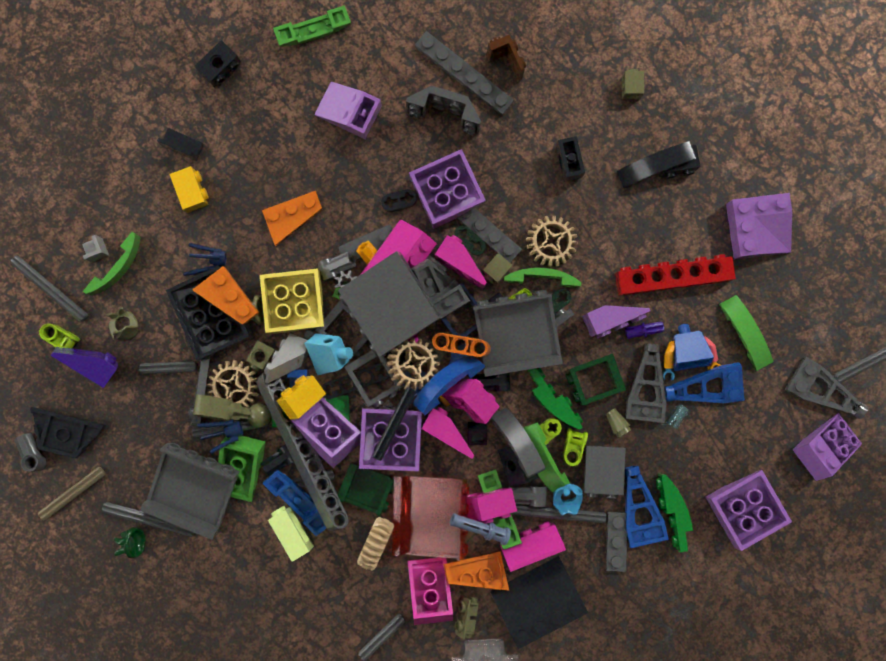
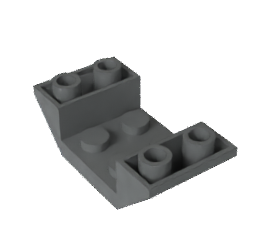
M431 85L406 99L407 113L414 118H425L428 106L431 104L433 108L438 110L444 108L450 110V113L454 115L463 114L461 118V129L463 132L469 135L479 134L481 120L468 96Z

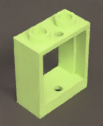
M282 506L271 513L272 518L268 521L292 562L308 553L314 547L291 507L285 508V506Z

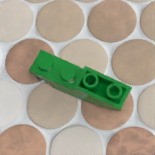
M541 368L528 369L529 375L537 386L531 392L539 403L561 422L575 429H582L581 423L583 421L577 412L574 414L570 408L573 405L569 398L563 395L554 397L556 392L551 384L547 385L543 378L546 376Z
M658 473L656 487L657 490H660L661 498H658V503L664 513L671 514L669 516V525L673 528L674 536L671 537L672 545L679 552H687L686 532L693 531L689 511L674 483L666 474Z

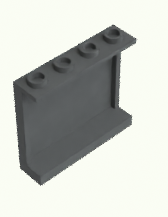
M398 251L338 290L341 294L339 295L341 302L349 307L351 318L359 323L361 334L365 339H369L372 352L379 357L385 356L386 353L442 319L401 252Z
M547 290L536 291L535 295L532 296L522 293L515 295L516 298L508 299L507 296L496 298V302L490 303L488 300L477 301V305L473 306L479 339L487 341L491 347L489 355L483 358L485 377L563 364L551 292L547 293ZM480 343L481 353H483L485 346L483 343Z
M166 443L160 448L162 455L147 500L142 504L140 511L213 540L220 530L240 471L231 465L220 464L213 458L200 456L196 451L180 448L178 444Z

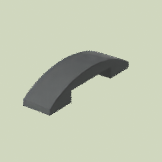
M507 408L494 413L490 420L497 431H501L518 458V463L526 476L530 478L544 471L545 466L537 449L515 416Z

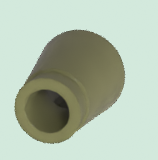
M615 408L606 413L613 434L617 435L618 438L631 431L630 424Z

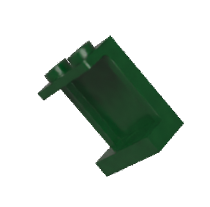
M351 462L338 497L341 502L345 501L380 516L382 512L386 513L389 502L386 500L389 494L393 495L396 484L393 483L395 478L372 469H359V464Z

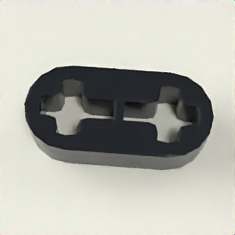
M406 189L385 195L381 200V205L385 211L395 212L413 207L416 204L417 196L413 190ZM406 194H409L410 197H414L411 199V203H407L406 200H400L406 198ZM387 199H391V201L398 200V202L393 203V207L389 208L388 205H385V203H387Z

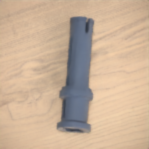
M455 513L450 519V526L483 535L488 541L492 539L500 542L501 545H506L510 539V528L497 527L494 523L485 524Z

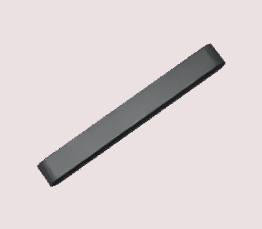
M261 374L256 382L258 389L325 527L333 532L345 528L348 524V516L316 450L292 423V419L283 417L282 412L284 411L274 398V394L280 398V394L286 389L281 378L272 381L271 384L265 383L266 374ZM291 429L296 432V437L291 434ZM300 447L304 449L305 454L300 452ZM308 464L313 467V472L309 470ZM317 482L321 484V490L317 487ZM326 499L330 502V508L325 503ZM335 517L338 519L339 525H336V524H335V522H334V518H335Z

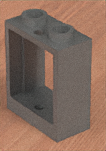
M340 300L324 319V327H318L315 330L320 334L329 335L326 332L342 313L346 311L349 314L351 310ZM363 337L354 347L353 356L350 360L358 359L364 352L362 348L366 344H371L368 338L365 339Z
M370 351L346 365L345 369L367 406L376 408L384 403L382 399L387 396L393 398L401 393L399 389L402 386H397L399 381L396 379L393 381L395 386L372 400L369 399L354 371L379 357ZM384 356L379 357L380 361L382 362L383 366L388 372L391 368L386 365V359L384 358Z

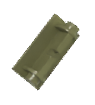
M461 595V599L458 602V618L454 628L455 634L462 639H465V637L472 638V635H474L476 620L470 619V616H477L479 602H477L478 598L470 597L469 599Z

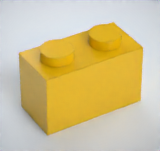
M190 166L170 174L182 210L189 213L208 206L206 199H209L206 189H202L200 182L203 180L198 170L196 171Z
M313 375L299 377L295 380V385L292 388L289 387L280 394L281 397L277 400V403L289 419H299L326 395Z

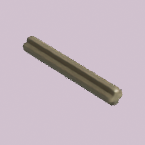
M101 467L94 469L38 512L40 519L44 521L50 518L105 476V471Z

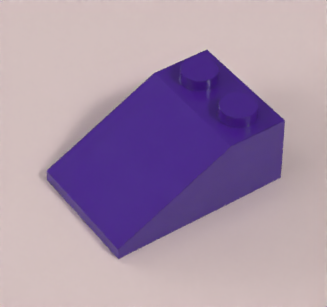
M56 347L51 354L53 358L102 388L105 387L118 367L117 358L108 352L104 354L97 351Z

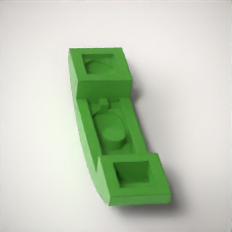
M344 5L328 10L326 15L294 25L290 22L274 27L273 30L279 47H284L328 36L349 26L351 21Z
M131 232L120 245L125 250V253L103 279L94 277L83 292L91 296L99 294L121 279L136 257L141 237Z
M548 268L522 269L506 275L503 279V283L522 284L524 277L560 279V287H581V282L575 277Z
M735 295L720 303L719 305L728 321H731L748 352L747 356L755 371L773 363L770 350L760 329L739 297Z
M538 422L523 427L545 466V470L538 473V476L547 488L554 493L556 489L570 484L565 472L560 473L544 443L546 437Z
M496 469L478 475L483 492L502 488ZM512 515L504 519L499 517L493 518L495 526L507 527L511 531L508 543L502 545L503 550L522 544Z

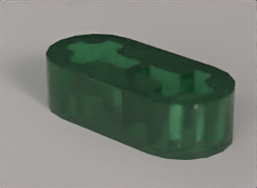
M464 225L458 226L454 236L459 238L458 231H467L466 236L469 240L464 237L461 238V244L465 246L467 251L474 256L483 254L486 247L485 242L469 227ZM470 242L480 243L482 250L473 251L474 246Z
M559 289L552 294V303L555 305L553 306L554 314L570 303L572 299L571 293L567 289ZM559 293L567 295L565 298L566 302L562 300L556 303L555 300L560 297Z

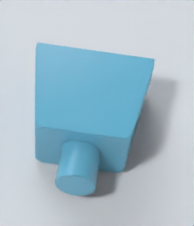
M314 334L304 343L317 375L340 370L353 356V350L350 347H345L342 338L339 336Z

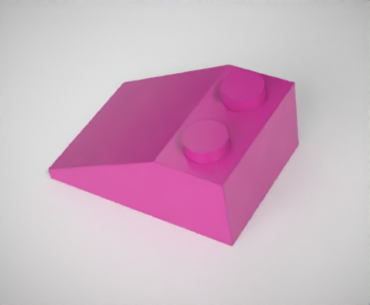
M447 235L435 253V260L483 290L487 282L465 246L461 244L462 240L454 235L452 237Z
M440 407L437 410L433 408L421 429L473 459L474 454L452 420L447 416L448 412Z
M446 557L408 561L414 625L453 621L450 584H447L443 564H447Z

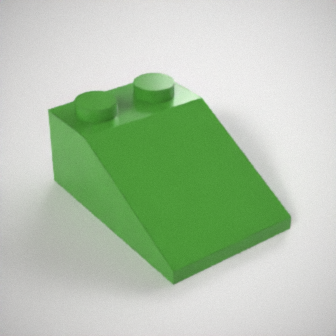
M241 436L238 437L239 441L232 442L220 449L218 463L231 465L240 471L231 497L252 502L261 470V462L264 457L266 441ZM225 437L221 443L229 440L230 438Z

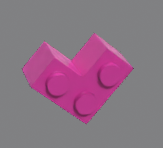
M461 379L442 394L453 408L464 409L476 423L486 424L500 407L495 401L496 398L486 392L483 388L484 385L477 379Z
M512 488L477 492L462 497L466 518L485 524L493 522V518L499 517L504 519L511 517V513L517 512Z

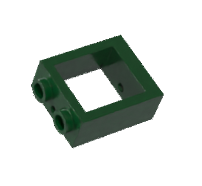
M613 354L567 369V381L569 385H573L575 391L572 392L573 398L580 406L626 390ZM605 362L614 389L585 399L576 372Z

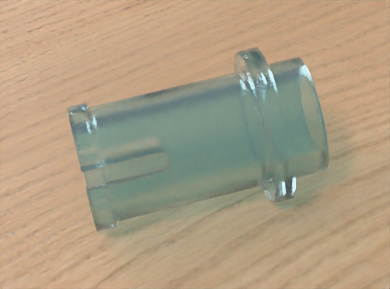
M681 404L675 407V412L667 421L671 426L676 419L677 421L673 425L675 429H678L686 415L689 416V409Z

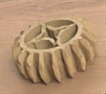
M545 216L544 223L541 219H538L537 223L539 226L532 224L533 230L528 231V234L532 237H527L526 241L532 244L527 245L526 248H533L529 255H537L534 259L535 262L539 258L542 259L540 263L542 266L545 264V261H548V267L552 266V262L558 267L559 260L562 264H565V257L571 259L572 255L570 253L576 252V249L571 246H577L578 242L572 241V239L577 237V234H571L574 231V227L568 229L569 222L567 221L563 225V218L561 217L556 222V216H552L551 221H549L548 216ZM547 227L557 228L561 232L554 234ZM542 231L544 242L537 246V234ZM566 237L567 245L562 253L559 241ZM548 238H550L551 240L558 238L554 243L555 245H553L552 243L547 244V242L549 241ZM549 249L557 256H548L541 251Z
M411 338L410 342L406 340L391 350L392 354H389L387 357L391 361L387 362L386 365L392 367L388 371V374L394 373L391 380H399L397 386L404 383L405 390L410 385L415 390L417 387L421 390L427 382H430L429 380L434 376L433 374L439 372L435 367H438L440 363L434 361L438 358V355H432L435 349L431 348L429 350L427 348L429 346L428 342L422 345V339H419L416 343L415 339ZM405 351L406 362L399 365V356ZM414 351L421 353L424 357H418ZM410 362H412V363H419V364L416 365V366H414V365H412V366H410V365L407 366ZM427 363V372L424 377H421V366ZM402 372H409L412 378L407 377Z
M233 360L232 366L229 361H225V367L222 364L218 365L220 371L212 370L216 376H209V379L213 380V384L209 383L207 387H212L213 390L208 391V394L224 398L219 388V385H222L226 389V399L232 400L238 392L245 393L246 395L235 403H240L244 407L249 408L247 401L254 403L255 400L252 398V395H259V393L254 392V389H258V386L254 384V382H257V378H253L256 371L249 373L250 365L244 368L245 362L242 361L238 365L237 360ZM236 370L235 375L233 374L230 380L222 379L227 372ZM242 373L247 378L248 388L241 383ZM235 381V385L241 389H233L226 383H234Z
M381 517L375 520L357 560V564L362 566V568L371 571L376 568L394 528L392 522Z

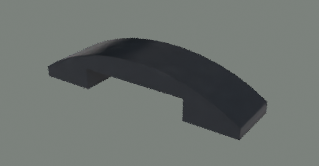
M690 141L629 164L618 170L617 173L623 189L642 182L646 178L693 161L696 157Z

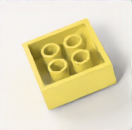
M318 269L260 275L265 333L277 334L324 327L321 273Z

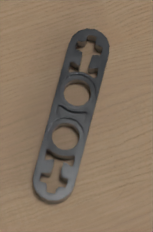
M382 363L354 372L363 388L390 378L387 372V376L384 377L383 374L377 375L378 380H374V374L371 369L375 368V372L380 371L381 366H383ZM364 372H368L371 375V380L368 383H363L360 380V376ZM349 374L322 385V389L325 391L328 385L331 388L336 387L335 382L339 381V388L342 393H339V390H335L332 392V396L326 394L323 396L326 399H333L358 389L354 382L351 389L346 390L343 388V381L351 379Z

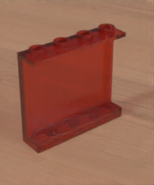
M402 475L394 477L392 556L455 558L457 561L467 556L468 544H466V536L468 531L450 526V519L454 513L466 517L469 513L467 496L469 495L470 487L467 479Z

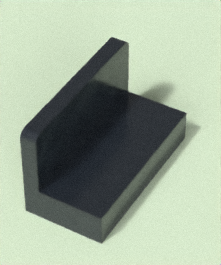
M170 128L167 129L163 139H157V142L162 147L194 161H197L204 146L202 142Z

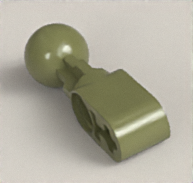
M196 395L193 415L227 421H237L240 418L247 419L249 424L256 428L268 425L272 416L267 405L257 403L247 408L242 407L240 403L233 402V400L207 395Z

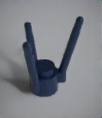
M189 243V247L213 252L210 254H189V257L209 259V263L213 264V266L187 271L183 275H193L206 272L217 266H226V251Z
M230 420L226 422L197 424V427L226 426L224 430L201 436L200 439H209L224 434L227 438H230L210 450V453H214L232 442L239 441L238 437L243 436L240 421L234 422Z

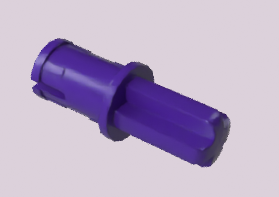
M661 321L649 324L643 322L641 325L625 327L627 339L641 336L645 338L650 334L664 332V324Z

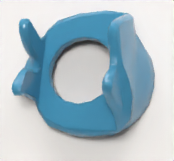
M566 484L556 489L553 494V505L560 514H578L583 500L582 489L574 484ZM570 491L576 494V497L572 499H561L563 493L564 496H568Z

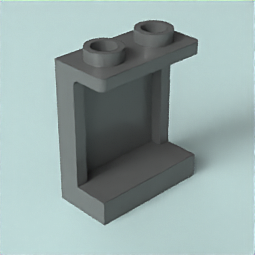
M585 445L584 488H582V492L587 493V497H598L599 494H606V498H618V495H624L626 448Z

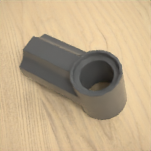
M348 251L337 257L322 260L317 265L323 281L326 282L339 277L341 271L345 272L356 267L357 261L351 251Z
M27 433L16 437L14 441L22 458L21 467L23 470L28 472L43 470L46 466V458L40 454L33 434ZM33 458L36 460V465L34 467L32 466Z
M547 486L509 487L513 490L516 504H529V506L534 507L546 506Z

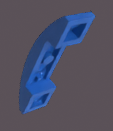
M467 356L449 364L429 380L430 382L426 383L416 396L413 405L422 414L426 415L440 404L438 397L465 376L471 379L485 368V365L474 356Z
M277 470L263 482V485L276 497L279 495L303 519V524L315 536H318L326 529L312 498L288 476Z

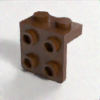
M510 35L502 38L495 37L490 40L486 53L489 63L507 56L517 81L522 80L526 63L523 57L518 55L516 41L512 40Z

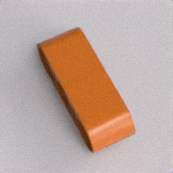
M437 333L432 339L433 347L441 351L480 358L488 356L491 351L489 343L481 339L447 333ZM441 337H445L447 340L444 347L439 346L438 341ZM460 340H464L466 343V347L462 351L457 347ZM480 343H483L485 346V351L482 354H478L476 351V347Z

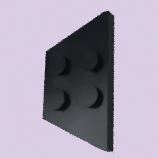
M31 407L30 409L35 422L33 427L37 435V448L47 452L76 459L105 428L103 424L37 407Z

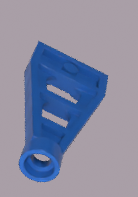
M740 362L720 365L672 384V386H665L666 401L683 400L713 403L744 401L742 365ZM714 378H721L722 391L720 393L708 392L706 383ZM701 383L700 394L687 393L689 385Z
M639 465L626 467L624 473L626 477L625 513L629 547L634 548L669 540L665 521L640 474ZM641 488L645 501L634 504L632 491L633 489ZM646 507L652 516V521L637 525L635 523V511L638 508Z

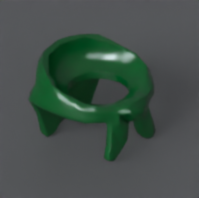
M132 527L120 533L122 539L114 538L115 543L121 545V548L115 552V556L125 553L128 558L132 559L137 558L144 551L146 539L141 529Z

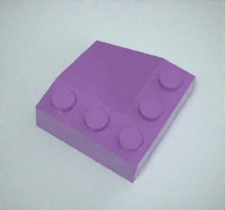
M462 149L409 172L411 182L433 229L456 219L486 202Z
M790 193L733 199L726 204L734 260L791 253L792 207Z
M363 408L359 469L419 471L422 413L420 411L407 410L383 459L379 461L373 458L372 455L395 410Z
M762 470L730 483L706 496L708 503L732 545L740 551L792 522Z

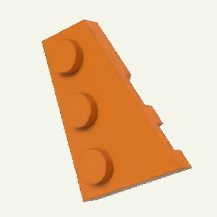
M316 191L264 209L262 212L274 245L277 246L282 240L293 234L296 229L307 223L323 209Z
M224 266L193 289L194 292L242 325H245L259 314L258 310Z
M501 551L443 564L447 584L509 591Z

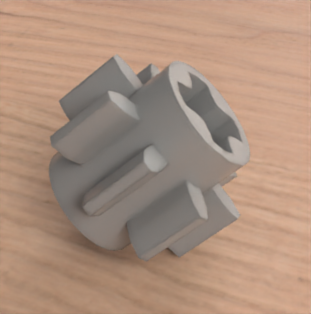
M341 271V276L335 277L338 280L335 288L345 286L342 285L345 277L352 281L357 276L351 277L352 271H349L348 274Z

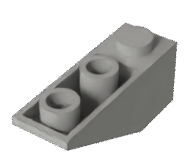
M290 333L286 340L283 339L281 341L279 351H275L273 354L272 363H268L265 367V383L268 384L303 365L308 356V351L304 344L307 341L306 339Z

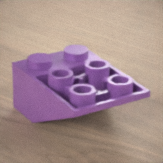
M330 82L314 115L366 139L382 105L380 99L366 92Z
M605 305L583 315L582 319L590 336L596 335L598 339L610 334L611 328H614L616 331L628 326L629 320L634 323L646 318L645 313L649 312L650 309Z
M837 413L806 436L793 451L813 478L818 481L833 476L862 443L841 415Z

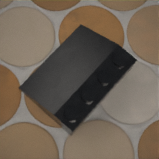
M220 266L214 267L166 290L196 361L255 338L248 322L242 325L193 291L196 286L220 269Z
M559 556L509 581V591L497 589L490 591L518 649L588 614Z

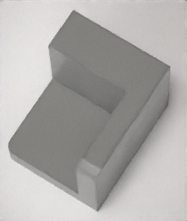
M97 235L91 236V241L82 244L86 255H83V258L86 261L92 263L109 256L103 239Z

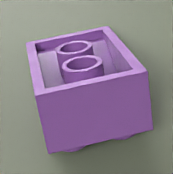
M323 397L299 419L291 420L316 452L332 468L360 445L361 432Z

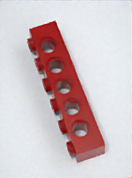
M721 254L715 255L714 259L707 260V257L695 258L694 262H688V259L676 261L677 264L669 265V262L657 263L658 266L650 267V264L640 265L639 269L633 270L631 267H623L615 273L618 296L730 282L736 279L733 258ZM709 265L715 267V274L709 272ZM691 267L696 269V277L690 274ZM671 270L677 271L678 279L671 277ZM653 272L659 275V282H655L652 279ZM633 275H638L641 278L640 284L633 282Z

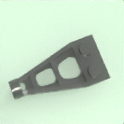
M644 344V353L626 401V419L665 423L666 397L659 354L660 345ZM647 365L655 367L654 381L643 379L644 369ZM649 384L654 387L656 399L653 402L641 401L638 395L643 385Z
M212 356L201 359L195 398L196 395H205L209 360ZM193 404V408H190L188 412L187 422H191L190 427L198 428L197 424H200L201 417L193 415Z
M803 357L785 389L802 400L852 414L858 419H862L868 411L867 405L858 401L823 366L808 357ZM817 377L821 378L828 385V389L823 396L813 394L810 391ZM834 390H837L845 397L841 405L829 400Z

